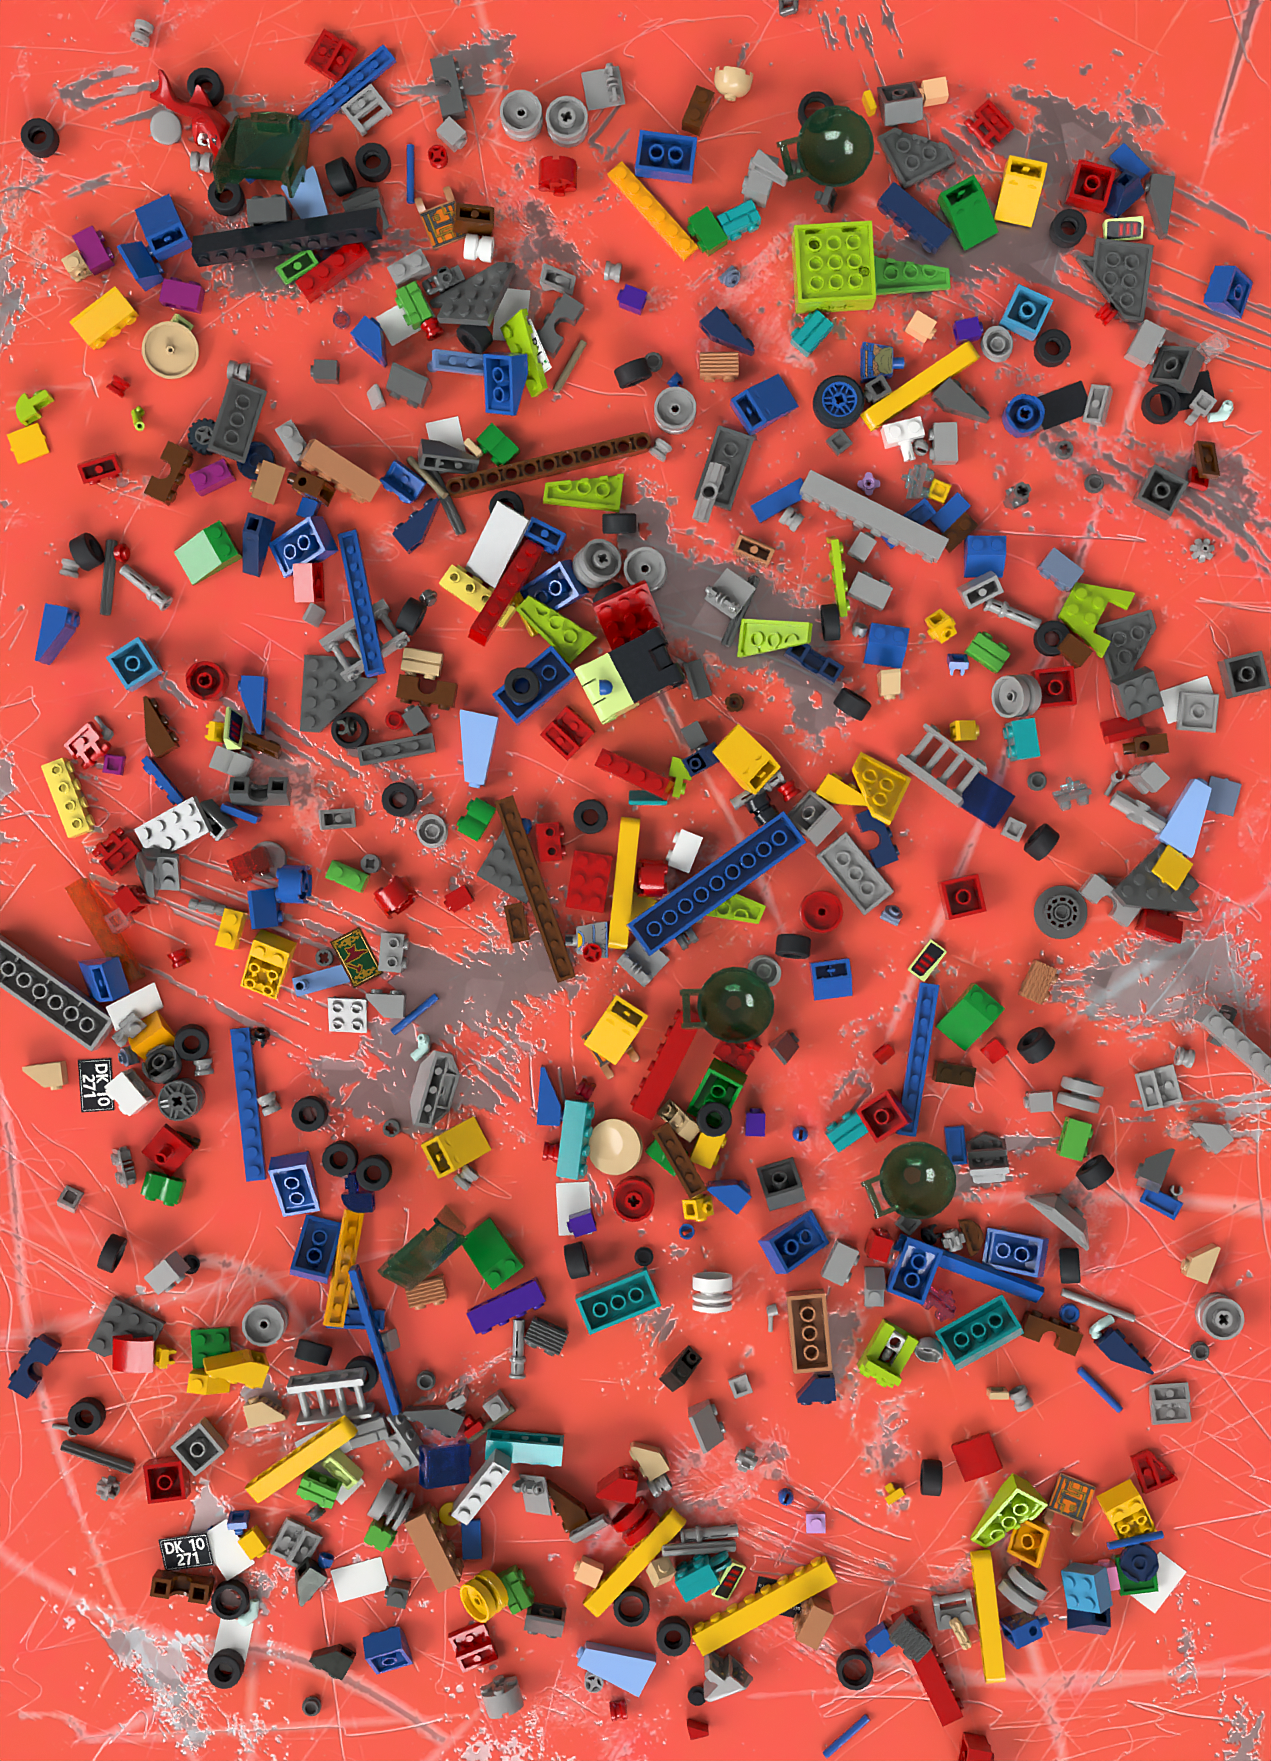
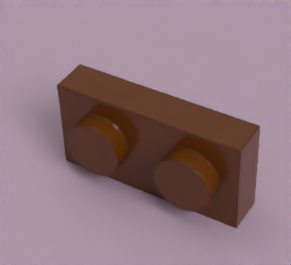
M1196 441L1194 451L1199 478L1216 480L1220 476L1215 443Z
M966 512L941 534L949 539L945 546L949 553L978 526Z
M245 732L242 738L244 746L278 760L280 759L282 750L277 742L273 740L266 741L256 733L249 734Z
M523 902L503 906L511 944L530 940Z

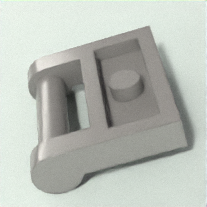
M369 84L341 107L344 114L362 137L385 116L389 117L393 113L372 84ZM380 105L382 109L379 112L373 115L365 123L361 124L359 122L363 117H365L368 113H370L373 109Z
M970 1589L944 1596H931L938 1631L952 1628L949 1621L954 1617L959 1619L962 1626L976 1624ZM961 1600H965L966 1602L963 1604L940 1608V1604L951 1603Z

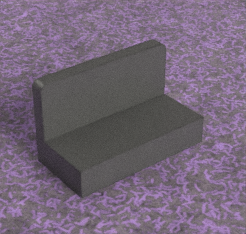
M701 659L688 663L684 662L682 666L693 700L697 701L712 696Z

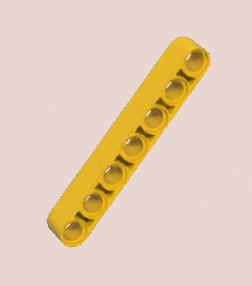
M970 341L964 343L860 415L871 432L876 430L938 388L949 377H954L976 362L980 355Z
M621 817L608 948L627 950L629 928L626 925L630 923L640 818Z
M343 1415L253 1478L245 1486V1490L257 1503H260L353 1438L358 1429L346 1415Z
M673 1507L669 1508L660 1517L653 1530L628 1551L597 1584L596 1589L594 1588L586 1596L582 1604L595 1617H599L662 1550V1546L668 1544L683 1528L687 1520Z
M990 1549L970 1551L986 1684L1005 1682L1006 1677Z

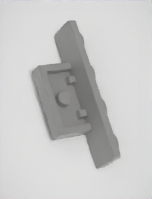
M400 1411L398 1415L394 1416L391 1412L386 1418L395 1432L391 1434L390 1438L385 1439V1442L404 1471L418 1465L428 1481L431 1480L440 1471L439 1466L405 1415H403V1412Z

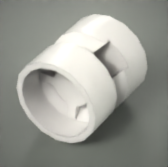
M467 233L464 244V259L476 260L479 257L482 262L491 263L494 253V237L482 236L480 239L476 234Z

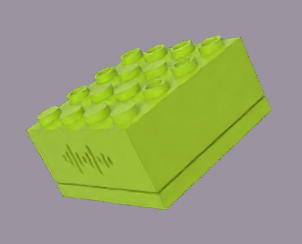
M872 221L794 225L791 242L795 314L814 313L816 310L821 313L872 310L876 301Z

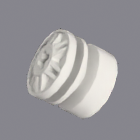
M700 1272L692 1275V1288L700 1291V1293L692 1295L693 1300H695L692 1303L693 1310L705 1313H720L732 1310V1302H729L732 1300V1295L724 1293L725 1291L732 1290L731 1274L724 1272Z

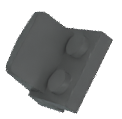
M379 186L375 188L359 187L349 198L342 201L344 212L377 207L383 219V230L389 227L383 207L384 200Z
M142 848V852L137 853L135 864L148 897L156 898L159 890L180 891L179 854L162 853V849Z
M982 1132L970 1141H966L969 1171L973 1182L979 1184L1005 1181V1174H1010L1005 1139H1001L988 1132Z

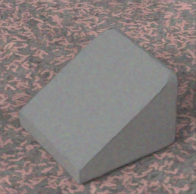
M374 384L367 391V397L372 410H377L385 407L386 403L379 385Z
M311 602L302 618L305 622L319 627L326 611Z
M66 1185L57 1200V1205L75 1213L84 1193Z
M396 1329L380 1332L386 1352L394 1351L400 1347Z

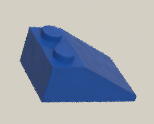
M510 352L483 354L485 412L515 416L528 375L527 354Z
M323 516L307 517L269 544L284 578L293 575L294 563H319L339 551Z
M568 559L558 562L523 586L520 593L523 599L531 595L559 612L588 594L589 591L585 585L577 580L573 573L572 561Z
M45 603L35 661L51 665L75 633L76 627L79 626V612L68 607Z
M309 1151L271 1157L268 1172L283 1217L320 1211L321 1207L315 1173Z
M812 1210L790 1220L758 1240L776 1274H788L829 1244Z
M306 1214L290 1267V1275L325 1284L328 1283L336 1255L341 1223Z
M988 1227L982 1264L1031 1277H1044L1049 1238Z
M907 1236L885 1284L886 1291L924 1305L944 1250Z

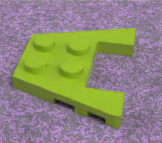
M1076 582L1058 617L1074 633H1077L1088 647H1092L1097 652L1096 655L1102 658L1111 641L1093 631L1107 603L1110 602L1127 610L1135 593Z

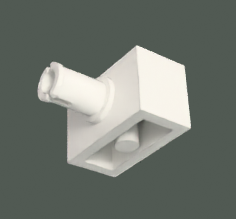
M921 416L883 425L880 431L885 449L901 446L904 462L915 460L912 442L917 439H923L925 436Z

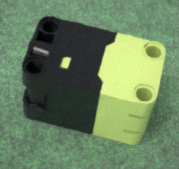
M659 626L574 670L602 725L686 682V676L679 663H673L666 649L668 641ZM599 680H608L612 683L613 689L610 694L600 695Z

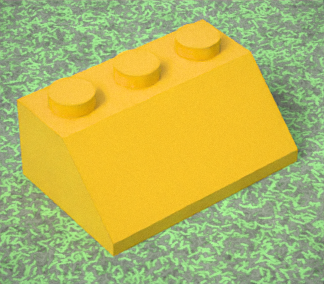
M114 286L69 322L85 342L95 350L102 348L109 338L117 336L126 325L133 324L139 315L124 295Z

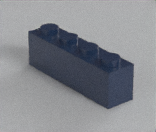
M895 182L888 187L878 200L877 206L879 211L884 215H889L896 226L899 228L903 227L909 237L913 240L917 239L929 253L932 252L935 255L952 233L951 229Z

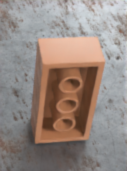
M316 439L308 442L298 459L302 462L301 466L310 472L316 471L319 473L317 476L326 482L331 481L335 483L334 487L342 493L348 492L352 494L350 498L358 503L371 502L382 483Z
M824 1289L785 1292L794 1374L831 1371L832 1359L826 1293Z
M427 1502L411 1510L406 1517L404 1525L438 1593H441L460 1583L464 1565L461 1558H457L454 1552L456 1550L453 1542L449 1541L446 1536L447 1531L444 1524H440L437 1518L438 1512L435 1506H431L430 1502Z

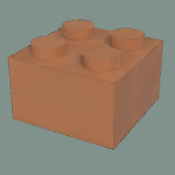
M815 1594L801 1603L802 1609L799 1614L796 1613L792 1624L796 1640L818 1650L834 1617L831 1601Z

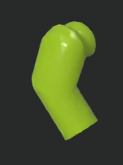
M137 406L135 409H132L131 415L136 430L142 431L145 425L141 416L145 415V411L141 406Z

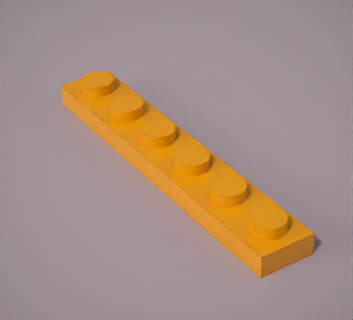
M622 161L607 173L609 179L683 261L698 249L695 242Z
M344 1209L323 1321L325 1326L344 1328L352 1284L348 1271L356 1262L365 1212Z

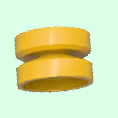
M482 1570L460 1588V1597L465 1609L475 1620L481 1623H486L508 1605L509 1598L504 1584L499 1577L489 1570Z

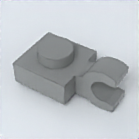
M1201 390L1189 405L1193 411L1184 422L1191 426L1199 415L1205 418L1217 400L1204 390Z
M132 1012L118 1025L121 1029L111 1038L121 1048L127 1043L129 1036L133 1039L147 1025Z

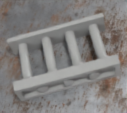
M382 598L373 604L375 620L381 619L393 637L384 645L380 640L382 655L385 658L397 649L404 648L411 640L405 631L399 634L388 617L391 609ZM354 618L319 640L322 647L327 652L333 651L345 669L340 675L346 682L357 679L359 674L365 671L359 641L355 637L357 630ZM348 640L361 659L352 666L340 649V645Z
M925 723L923 728L927 734L910 755L904 756L901 753L897 758V762L960 808L964 803L962 792L979 771L985 775L988 773L987 764L980 758L974 759L940 734V730L933 724L929 726ZM934 737L942 745L925 766L919 767L915 764L917 762L916 759ZM948 749L952 750L957 754V757L942 776L936 779L930 775L932 773L931 770ZM963 760L967 761L973 766L956 789H949L946 786V782Z
M365 1367L290 1376L286 1387L288 1394L296 1393L298 1395L302 1409L296 1421L297 1426L334 1422L343 1415H346L350 1420L372 1417L375 1404L374 1402H365L361 1385H364L367 1374ZM344 1387L354 1388L358 1404L347 1405L343 1392ZM335 1389L339 1406L328 1407L324 1390ZM316 1391L320 1405L319 1409H309L305 1392Z

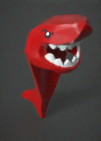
M159 69V86L157 90L150 94V98L160 102L166 108L176 113L191 117L193 141L198 146L208 145L215 158L220 162L230 163L235 150V133L231 123L212 106L206 92L200 85H196L193 97L189 102L177 98L173 93L167 75L163 70ZM203 133L208 135L206 140H202L204 138Z

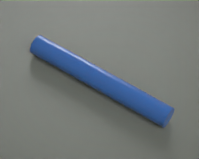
M407 144L408 204H414L413 144Z
M434 993L390 1029L394 1035L398 1034L438 1001L439 997Z
M1082 1366L1077 1369L1076 1372L1117 1413L1123 1409Z
M1161 1530L1107 1542V1547L1109 1550L1158 1540L1164 1538V1534Z
M866 1714L826 1748L822 1752L823 1755L828 1759L870 1721V1718Z

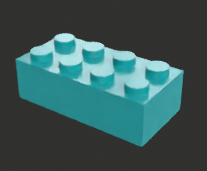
M647 1266L590 1288L575 1296V1301L589 1335L661 1306L660 1297Z
M1001 1294L937 1330L935 1334L956 1371L1019 1337L1024 1332Z

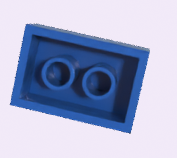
M640 130L635 176L692 184L697 137Z

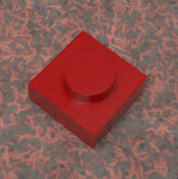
M1192 466L1188 470L1187 481L1189 483L1187 486L1205 492L1208 488L1209 479L1199 478L1196 467Z

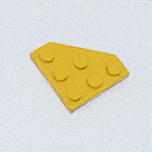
M860 752L851 770L871 816L890 825L911 778Z

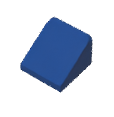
M302 497L296 515L305 519L309 516H317L321 504L318 501Z

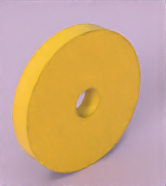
M453 1502L443 1504L439 1511L440 1520L448 1526L459 1523V1520L449 1515V1512H452Z

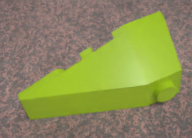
M1012 1473L1001 1485L972 1533L970 1540L987 1548L1004 1538L1005 1533L1013 1528L1017 1530L1023 1522L1028 1519L1030 1521L1035 1519L1048 1503L1027 1480Z

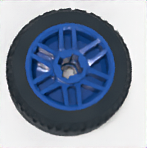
M835 375L825 379L817 387L813 397V410L817 419L825 426L833 429L851 426L857 421L864 407V394L860 385L852 378L843 375Z

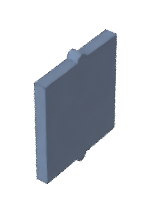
M1210 776L1208 786L1212 789L1206 810L1213 811L1215 814L1220 813L1233 817L1242 784L1228 781V778L1221 779Z

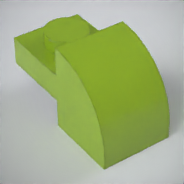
M46 389L35 392L32 398L24 393L17 401L16 415L19 421L27 427L42 418L39 410L55 400Z
M672 757L668 777L676 778L672 797L680 798V794L684 795L686 783H683V780L691 781L692 777H690L683 765L682 759Z

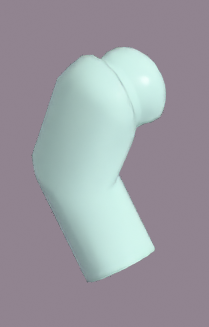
M1225 400L1218 412L1208 413V423L1227 420L1234 409L1233 402Z
M422 1033L417 1036L418 1048L410 1054L415 1062L430 1050V1038L426 1034Z
M1108 1314L1099 1319L1089 1328V1334H1091L1093 1339L1100 1338L1102 1336L1100 1331L1115 1322L1112 1315Z
M250 1599L249 1611L238 1617L239 1624L249 1626L258 1617L259 1599Z

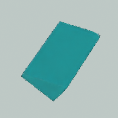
M645 790L629 791L630 805H667L666 800Z

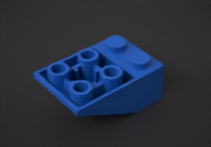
M170 194L135 209L146 240L159 262L192 247L190 236Z
M779 374L746 389L730 400L731 408L750 436H753L799 407Z
M118 956L78 961L90 998L99 1002L114 1001L130 993Z

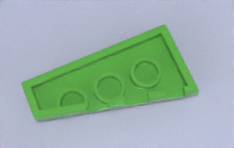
M874 256L876 295L950 290L951 288L949 268L927 264L919 265L914 264V262H902L891 258L884 259Z

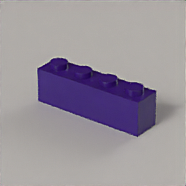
M535 1277L468 1309L466 1314L475 1333L481 1332L486 1334L497 1324L499 1326L505 1325L514 1316L519 1318L525 1315L526 1311L531 1308L536 1310L542 1307L547 1297L538 1278Z

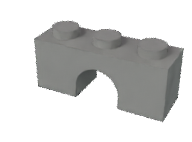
M1155 762L1134 765L1128 771L1130 775L1126 778L1142 795L1147 794L1149 791L1151 793L1157 792L1170 779Z
M1100 873L1097 875L1091 874L1078 890V893L1092 904H1097L1104 896L1111 898L1113 908L1108 916L1122 927H1128L1141 908L1123 907L1111 894L1116 885H1109L1107 883L1108 879Z

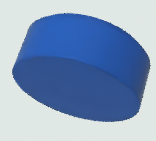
M1065 1303L1060 1307L1059 1316L1064 1322L1071 1324L1078 1320L1080 1313L1074 1304Z

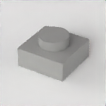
M1008 817L1000 834L1019 842L1027 825L1012 817Z
M746 1372L728 1379L735 1399L753 1392Z

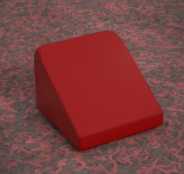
M994 1037L980 1050L992 1064H995L1009 1053Z
M884 1043L872 1054L882 1065L895 1054V1051L890 1044Z
M687 1719L690 1740L709 1735L708 1724Z

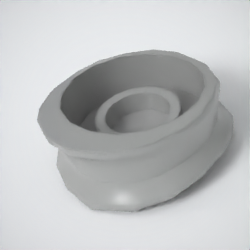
M161 110L151 119V135L158 143L172 145L181 138V122L172 112Z
M992 326L984 333L980 346L982 352L989 360L1002 362L1012 352L1013 339L1004 327Z
M427 814L417 823V835L419 841L424 846L437 848L447 840L448 828L441 817Z
M759 955L754 957L748 964V976L756 985L768 988L780 981L781 968L772 957Z

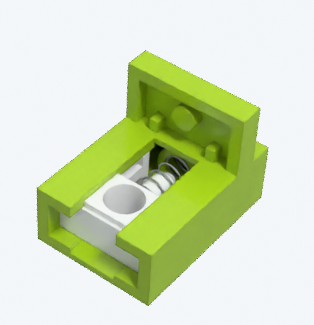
M883 1318L857 1363L860 1370L859 1373L867 1378L872 1376L877 1379L876 1382L885 1388L886 1386L893 1388L894 1384L899 1386L902 1381L900 1374L919 1342L917 1337ZM892 1338H899V1342L896 1345L889 1344Z

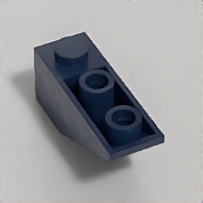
M716 306L699 321V327L711 341L749 356L754 355V344L749 338L745 339L743 337L742 331L737 324H732L729 321V315L724 309L720 310Z
M437 497L427 500L423 505L424 508L419 512L418 510L414 511L409 516L407 522L404 524L402 522L394 528L393 536L408 554L424 543L440 505Z
M247 514L243 528V573L260 577L276 524L275 521L256 514Z
M1109 1327L1100 1338L1094 1341L1111 1361L1152 1375L1154 1374L1150 1369L1152 1364L1145 1357L1141 1359L1137 1355L1139 1350L1132 1343L1128 1345L1123 1340L1126 1337L1118 1328L1114 1331Z

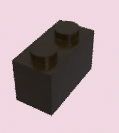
M935 1060L932 1080L974 1088L977 1068Z

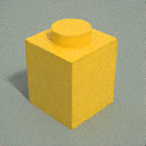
M257 1524L241 1535L237 1541L250 1560L255 1557H262L267 1552L266 1549L270 1544Z

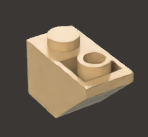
M670 1099L657 1113L666 1123H670L678 1135L688 1142H691L700 1132L697 1122Z
M635 1441L630 1443L631 1450L629 1453L634 1461L637 1460L639 1462V1470L644 1478L648 1477L649 1481H652L670 1470V1464L659 1447Z

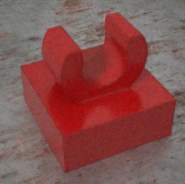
M471 1414L465 1416L463 1422L467 1427L464 1430V1434L469 1439L483 1429L485 1425L483 1419L479 1417L475 1420Z

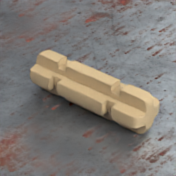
M957 1617L950 1619L949 1624L964 1650L971 1648L972 1643Z

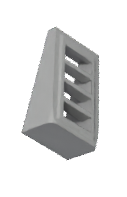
M758 149L752 160L751 169L785 187L788 175L762 150Z

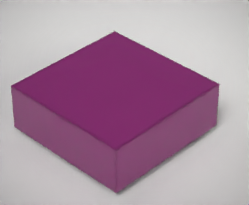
M106 754L103 773L123 776L126 757Z

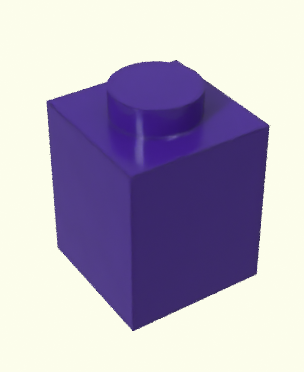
M626 284L624 290L620 289L617 296L619 308L641 316L647 300V292Z
M978 316L955 321L952 326L956 345L964 344L968 341H978L984 332L983 324L979 322Z
M750 1108V1111H745V1136L765 1137L766 1113L761 1111V1108Z
M591 1208L569 1215L567 1227L570 1233L573 1232L575 1238L597 1231V1225Z

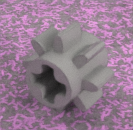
M955 1228L943 1233L944 1237L941 1238V1242L945 1249L948 1248L949 1252H954L963 1248L962 1243L966 1242L962 1232H958Z
M746 1447L745 1450L740 1449L735 1458L738 1470L744 1473L747 1470L753 1471L758 1461V1457L754 1456L755 1450Z
M111 1475L108 1478L102 1477L96 1484V1494L101 1496L100 1499L107 1501L108 1498L114 1500L120 1492V1482L116 1481V1477Z

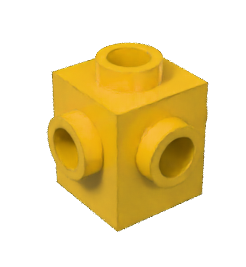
M941 608L925 619L929 628L927 630L929 636L933 640L937 639L941 644L957 633L954 627L956 625L954 619Z
M702 1192L691 1199L682 1200L685 1219H695L698 1222L705 1221L708 1216L714 1215L711 1195H703Z

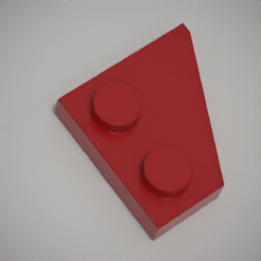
M1146 1449L1130 1456L1142 1493L1147 1494L1178 1481V1478L1149 1450Z

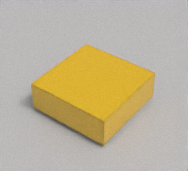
M870 90L864 91L862 102L867 116L870 117L875 115L877 105Z
M934 478L926 497L944 504L952 485Z

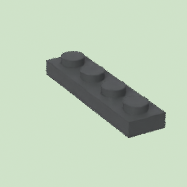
M433 733L360 746L357 747L360 766H367L436 752Z

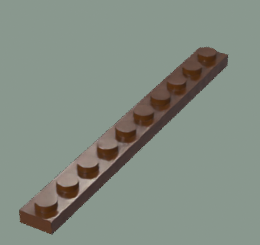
M514 796L497 800L495 805L557 983L574 978L576 974Z

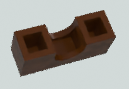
M170 441L167 442L160 457L164 462L170 464V474L163 479L151 476L144 491L148 497L167 506L175 501L177 496L176 490L179 485L183 484L185 471L193 463V454L189 450Z
M399 674L396 698L400 699L401 703L412 704V701L419 702V706L430 707L433 704L438 705V709L448 711L450 707L455 708L457 684L437 681V686L433 693L423 694L420 690L421 679L419 677Z
M1026 1310L1020 1324L1024 1332L1021 1336L1036 1342H1040L1045 1332H1055V1348L1073 1356H1076L1083 1338L1079 1327L1069 1323L1068 1326L1061 1324V1320L1055 1317L1045 1318L1043 1313L1032 1310V1312Z
M158 1569L152 1577L150 1596L169 1599L173 1595H184L188 1597V1602L207 1605L212 1597L214 1577Z

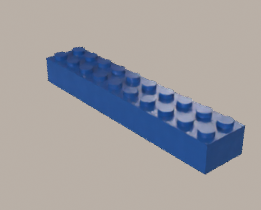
M783 811L626 926L647 955L651 956L797 850L806 841Z

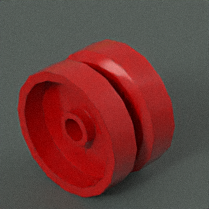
M826 891L811 892L805 896L799 908L800 920L804 926L818 933L831 932L837 928L842 921L844 913L842 903L838 897ZM820 908L824 909V915L822 916L818 914Z
M628 1176L620 1180L615 1186L613 1208L623 1220L638 1222L647 1218L653 1211L655 1204L654 1190L651 1184L644 1178ZM632 1196H636L637 1200L632 1201L630 1198H632Z
M641 1495L635 1498V1504L627 1503L611 1521V1526L617 1533L623 1532L622 1539L628 1546L635 1545L653 1530L660 1520V1516L654 1509H648L649 1503Z

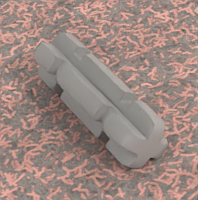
M193 898L190 899L188 909L196 911V909H199V912L213 915L216 913L218 916H223L224 908H226L225 905L219 904L216 906V903L202 900L199 902V900Z

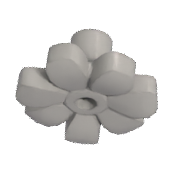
M1200 538L1194 541L1195 545H1191L1189 548L1191 552H1194L1191 554V557L1193 559L1198 558L1199 563H1204L1205 558L1210 560L1213 557V554L1210 552L1215 550L1214 545H1209L1210 540L1207 538L1203 542Z

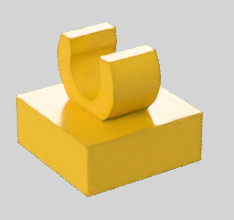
M209 721V724L206 725V728H209L208 735H205V738L208 741L225 743L223 739L225 723Z
M156 1345L154 1364L159 1369H167L168 1364H175V1360L168 1359L169 1355L176 1354L177 1351L173 1348L168 1349L165 1345Z
M892 1482L884 1486L889 1493V1496L885 1498L889 1505L906 1495L902 1487L896 1490Z

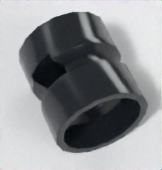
M766 791L745 804L748 811L754 813V820L759 827L780 814L776 806L770 804L771 799Z

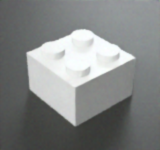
M132 1068L121 1072L104 1086L109 1098L115 1099L119 1104L120 1111L128 1116L140 1112L156 1098Z

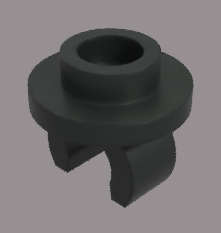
M351 716L337 721V724L345 726V730L338 732L340 735L347 733L349 736H353L357 731V722Z

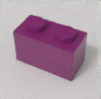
M92 225L72 235L89 270L94 275L115 266L112 260L114 255L109 247H105L103 242L106 239L100 230L97 231Z
M170 277V279L164 278L159 301L165 307L201 314L205 290L200 286L201 284L194 281L184 283L181 279Z
M224 458L189 474L196 492L201 496L236 481L228 462Z

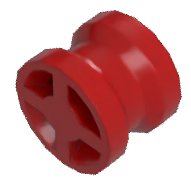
M433 145L429 148L428 158L431 166L436 169L444 168L448 163L446 149L441 145Z
M1107 301L1094 317L1101 319L1102 324L1106 326L1119 311L1111 308V304Z
M436 317L426 320L420 326L421 330L426 333L428 341H433L444 333L443 328L439 327V321Z
M114 374L112 382L106 388L123 398L125 395L124 391L129 389L131 385Z
M793 779L777 789L784 796L783 800L785 802L801 792L799 788L795 787Z
M590 943L584 947L583 957L586 961L594 963L600 960L602 949L598 944Z
M186 948L167 955L173 962V969L191 962L190 958L186 955Z
M545 1142L542 1161L552 1160L557 1163L560 1144L552 1145L549 1142Z
M625 1699L617 1703L614 1701L609 1703L612 1722L620 1718L623 1720L628 1719Z

